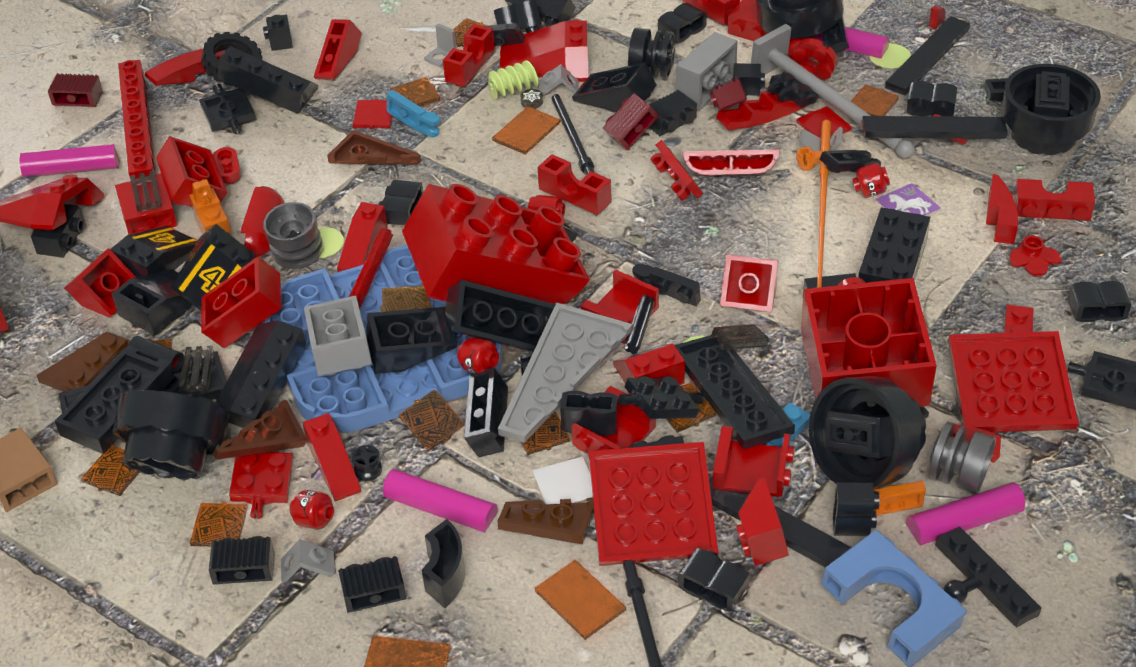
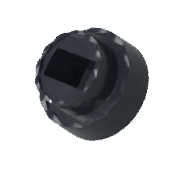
M756 0L757 17L760 27L765 32L770 33L780 26L787 24L792 27L791 39L810 37L825 32L836 25L844 13L843 0Z
M1058 64L1025 66L1013 72L1005 83L1002 119L1011 129V137L1019 147L1027 149L1034 154L1044 153L1052 156L1060 152L1064 153L1069 151L1076 144L1077 140H1080L1091 131L1100 103V90L1089 76L1071 67Z
M864 376L836 380L820 392L810 413L809 439L813 455L824 474L835 484L837 482L873 483L874 489L894 483L909 473L926 442V420L921 413L918 402L893 381L884 377Z
M154 390L127 391L119 395L113 435H116L122 442L126 443L122 464L126 465L128 469L138 470L144 475L156 474L164 479L176 477L183 481L190 478L197 480L202 476L206 455L213 456L214 451L224 442L230 415L218 405L187 395Z

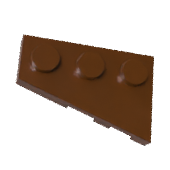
M105 332L36 375L38 381L41 384L63 392L88 386L128 346V340Z
M586 498V503H571V499H560V504H544L541 500L505 502L498 518V529L583 545L594 515L593 498Z

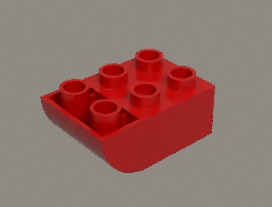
M428 184L402 230L428 298L447 301L448 289L458 281L464 280L552 304H565L574 298L590 280L579 259L581 256L580 249L570 241L563 227L565 223L563 216L548 206H540L537 210L521 207L515 200L504 195H497L494 200L477 196L471 189L461 184H452L449 189Z

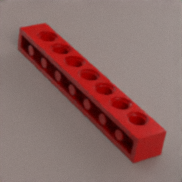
M127 60L118 63L127 164L131 181L157 175L147 86L141 60Z

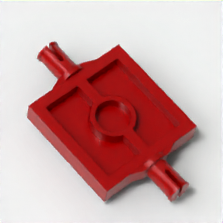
M266 452L235 457L229 492L230 501L252 504L250 516L256 519V512L257 519L262 518L263 505L287 503L293 453Z

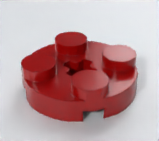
M804 39L792 52V60L820 80L829 79L838 63L836 53L830 46L828 49L823 46V42L818 39Z

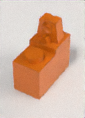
M207 179L192 183L193 194H190L189 197L196 223L202 235L215 224L231 235L228 219L213 187H210Z

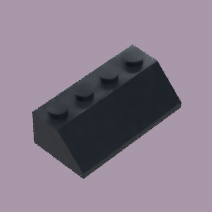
M231 46L219 58L217 79L296 114L300 113L319 86Z
M460 280L448 289L445 315L452 332L534 352L556 304Z
M278 320L256 326L216 402L223 404L222 408L229 413L228 423L244 428L252 421L260 419L265 412L272 411L287 382L286 375L292 373L306 346L303 329Z

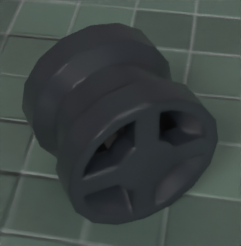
M363 445L354 450L352 453V463L354 464L356 477L363 481H371L379 477L382 472V464L378 449L371 445Z

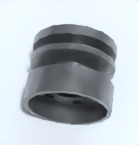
M299 202L283 203L274 207L266 215L263 221L264 231L272 256L277 264L290 269L304 268L314 263L320 257L323 251V241L318 229L315 213L311 207Z
M948 421L937 436L931 451L929 479L938 480L942 470H944L943 483L949 484L954 474H958V488L978 494L992 459L996 437L976 431L970 442L965 441L967 435L966 427L961 426L954 437L955 423Z

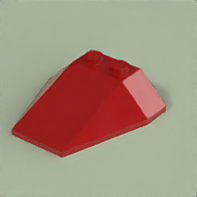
M587 20L564 21L523 34L525 36L523 44L500 46V68L505 69L509 65L513 67L514 64H522L523 61L527 60L534 67L538 78H543L548 71H552L560 64L575 76L579 82H585L588 78Z
M75 174L65 175L62 179L0 201V222L30 229L54 230L67 222L64 204L94 205L105 198L104 193L88 178H78Z

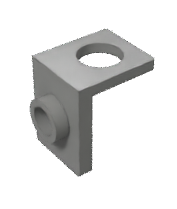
M438 23L435 26L438 47L426 55L424 60L442 67L443 59L436 60L433 57L436 55H444L446 57L452 48L457 49L455 30Z
M560 64L552 71H548L539 80V95L543 97L560 83H563L572 92L576 93L579 89V80Z
M839 127L830 137V151H835L842 143L843 128ZM803 129L800 132L799 147H810L813 151H820L821 138Z
M299 539L281 558V581L286 583L300 567L332 577L335 574L334 551ZM294 556L293 563L288 570L290 559Z

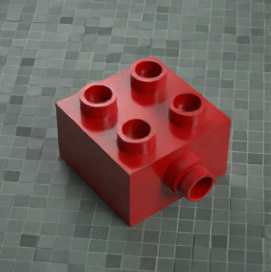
M852 277L841 281L837 286L804 289L801 333L815 400L827 385L836 380L851 377L878 376L893 381L910 397L915 399L920 407L930 406L937 365L914 278L865 283L861 278Z

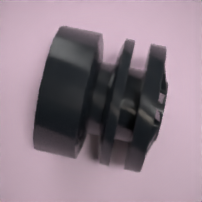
M634 28L629 44L628 66L646 62L648 68L651 67L653 78H657L660 71L661 78L668 79L675 59L674 33L667 31L663 37L662 30H658L654 40H652L650 29Z

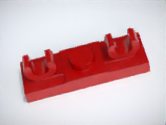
M662 140L655 144L661 153L653 155L650 160L660 173L667 170L676 181L671 185V188L677 193L678 198L683 201L689 196L690 192L697 199L704 193Z

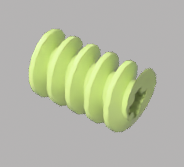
M527 60L523 61L522 64L516 63L513 67L509 65L505 69L499 68L497 72L492 70L488 75L489 89L495 100L498 99L497 92L502 97H505L506 90L511 95L514 94V87H516L518 92H522L523 84L527 90L531 88L530 82L535 87L539 85L537 73L532 64Z

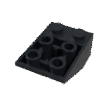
M173 269L129 279L112 293L118 316L154 336L193 304L171 288L179 274Z

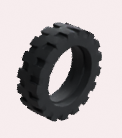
M230 32L216 33L214 37L210 36L203 47L201 58L203 69L207 70L208 76H213L215 81L220 82L221 80L217 79L219 61L214 55L217 52L227 50L229 46L262 60V51L257 47L255 41H251L248 36H240V33L236 32L234 34H230Z

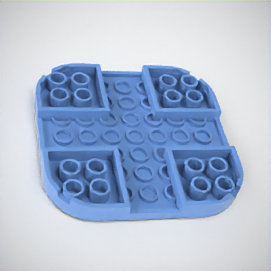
M407 245L386 250L385 256L360 307L365 335L367 313L389 311L388 306L390 311H392L391 307L393 311L394 308L398 311L394 301L398 304L400 310L399 305H401L402 310H404L403 306L405 310H410V307L411 309H416L412 298L415 299L418 294L414 293L411 298L408 290H414L427 296L426 293L422 292L424 291V286ZM363 265L328 275L326 268L286 281L281 285L282 308L275 315H271L264 320L265 323L278 320L303 329L306 346L292 373L286 375L287 385L299 413L306 421L329 413L338 432L351 433L402 417L401 414L405 412L406 415V411L408 414H411V411L427 406L432 407L430 398L424 399L429 397L428 395L434 394L431 395V397H434L431 400L432 403L435 402V405L438 404L436 402L440 404V402L444 403L467 396L471 372L462 369L457 358L459 346L468 338H471V336L454 332L457 348L402 372L375 374L372 363L360 369H349L333 375L318 376L304 307L349 297ZM396 291H401L399 293L384 298L385 296H387L388 292L395 293ZM402 293L405 302L402 300L397 302L395 300L397 297H400L398 294ZM422 295L419 296L424 301L419 297L416 298L427 308L445 307L447 302L428 298V296L423 297ZM493 342L497 347L499 355L498 364L495 366L499 373L503 362L502 344Z

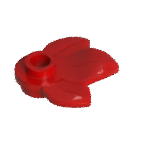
M1031 235L1024 238L1019 248L1011 251L1009 262L1012 267L1025 266L1026 271L1030 275L1042 277L1047 273L1049 264L1061 263V256L1055 249L1045 247L1044 241L1040 237Z

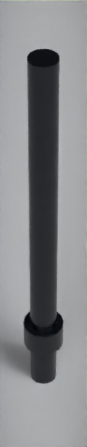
M554 94L551 97L552 102L579 159L578 165L585 175L591 171L595 173L593 161L587 156L560 95Z
M627 560L623 563L627 579L625 587L627 595L632 598L649 667H662L643 596L645 593L643 581L638 577L634 561Z

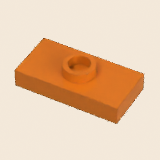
M923 480L874 489V491L879 492V509H874L877 516L923 507L926 492Z

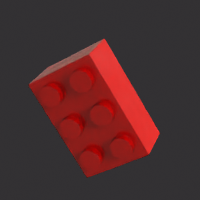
M171 136L168 137L156 156V160L171 201L178 205L192 207L189 197L190 194H193L192 183L207 179L221 203L228 192L211 150Z
M258 256L202 296L201 333L222 348H225L231 343L238 341L241 336L251 329H255L258 324L271 315H275L282 308L280 273Z

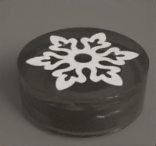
M537 89L525 90L520 95L521 105L524 108L537 109L543 104V93Z

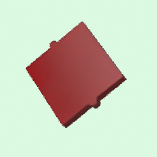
M358 100L352 124L353 128H369L371 130L374 128H390L393 116L387 113V100Z
M828 106L816 111H810L809 114L796 119V122L803 129L821 138V128L824 120L831 122V136L839 127L843 128L842 134L852 130V126Z

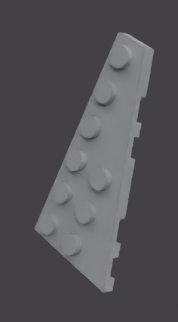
M556 303L498 427V435L525 443L560 407L562 393L575 391L632 332L633 324Z

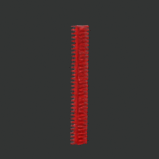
M380 228L349 297L356 296L359 310L394 236L390 229Z

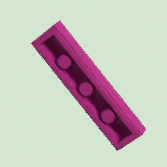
M845 27L849 48L845 50L877 58L883 57L889 47V37ZM822 33L814 35L815 39L822 41V44H824Z
M114 144L20 153L19 158L23 177L119 168L120 163Z
M392 469L384 481V497L484 533L498 513L497 504L397 469Z
M1011 482L908 516L906 525L921 546L936 541L937 537L958 527L966 531L1023 512L1025 509V497L1020 486L1015 482Z

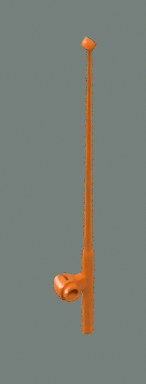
M829 120L822 122L821 150L813 151L810 147H802L796 154L797 165L801 170H811L814 168V164H820L817 288L822 287L827 180L829 175L827 165L819 159L823 151H830L831 122Z

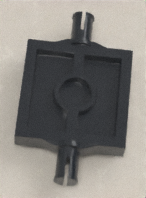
M215 84L213 86L215 94L199 99L200 107L210 129L213 132L231 127L234 134H237V131L240 134L242 132L240 124L256 120L255 112L244 90L239 88L224 91L221 84H217L218 88Z
M1097 351L1093 352L1092 359L1086 366L1070 361L1067 373L1083 376L1082 396L1136 410L1135 361Z
M645 376L627 378L624 387L629 394H620L618 398L621 406H637L645 412L649 419L696 418L700 410L696 404L703 403V395L701 393L685 392L678 384V381L669 376H664L663 378H649Z

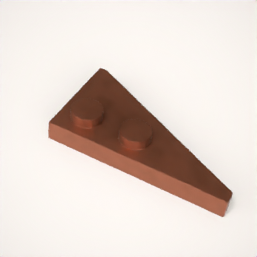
M355 130L349 133L327 155L329 163L418 165L421 162V155L419 153Z
M282 400L274 410L265 412L260 419L252 421L241 429L236 437L233 439L228 438L214 451L213 456L215 460L300 448L304 447L307 439L288 401Z

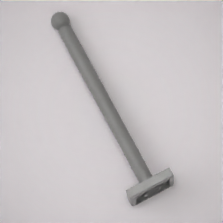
M784 24L753 41L751 64H761V73L766 75L780 67L785 72L794 75L795 79L802 84L808 85L813 92L860 126H862L863 116H871L788 57L792 28L789 25ZM878 138L896 150L897 155L901 158H910L915 152V146L910 140H903V138Z

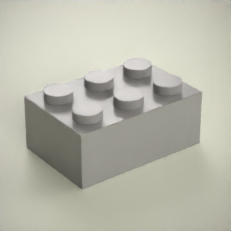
M714 32L695 50H692L686 58L677 64L675 69L677 74L675 91L678 89L695 101L698 112L711 101L710 92L713 91L714 85L718 86L719 83L722 84L723 81L726 82L727 79L731 80V77L733 78L734 63H737L738 41Z
M356 296L304 307L318 376L333 375L340 371L360 369L372 364Z

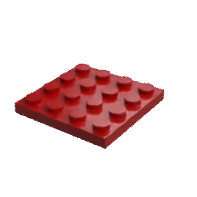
M1059 331L949 335L948 345L962 425L989 432L1077 429L1079 423Z
M704 442L588 451L599 566L623 564L627 560L640 563L687 559L691 557L695 549L709 550L718 556Z

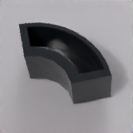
M448 519L425 535L429 562L422 568L425 592L444 608L451 604L458 595L465 576L461 539L458 531Z

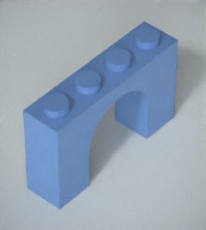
M877 530L829 564L824 570L821 585L842 605L862 589L875 583L893 584L910 595L915 603L916 612L892 631L887 646L908 667L914 666L961 627L967 612L957 599L949 596L935 579L928 577L917 567L913 559L906 557L895 547L889 538L884 537Z

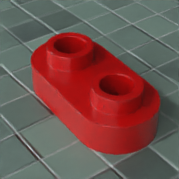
M223 147L216 150L213 157L223 182L226 184L235 183L241 177L236 150L231 147Z

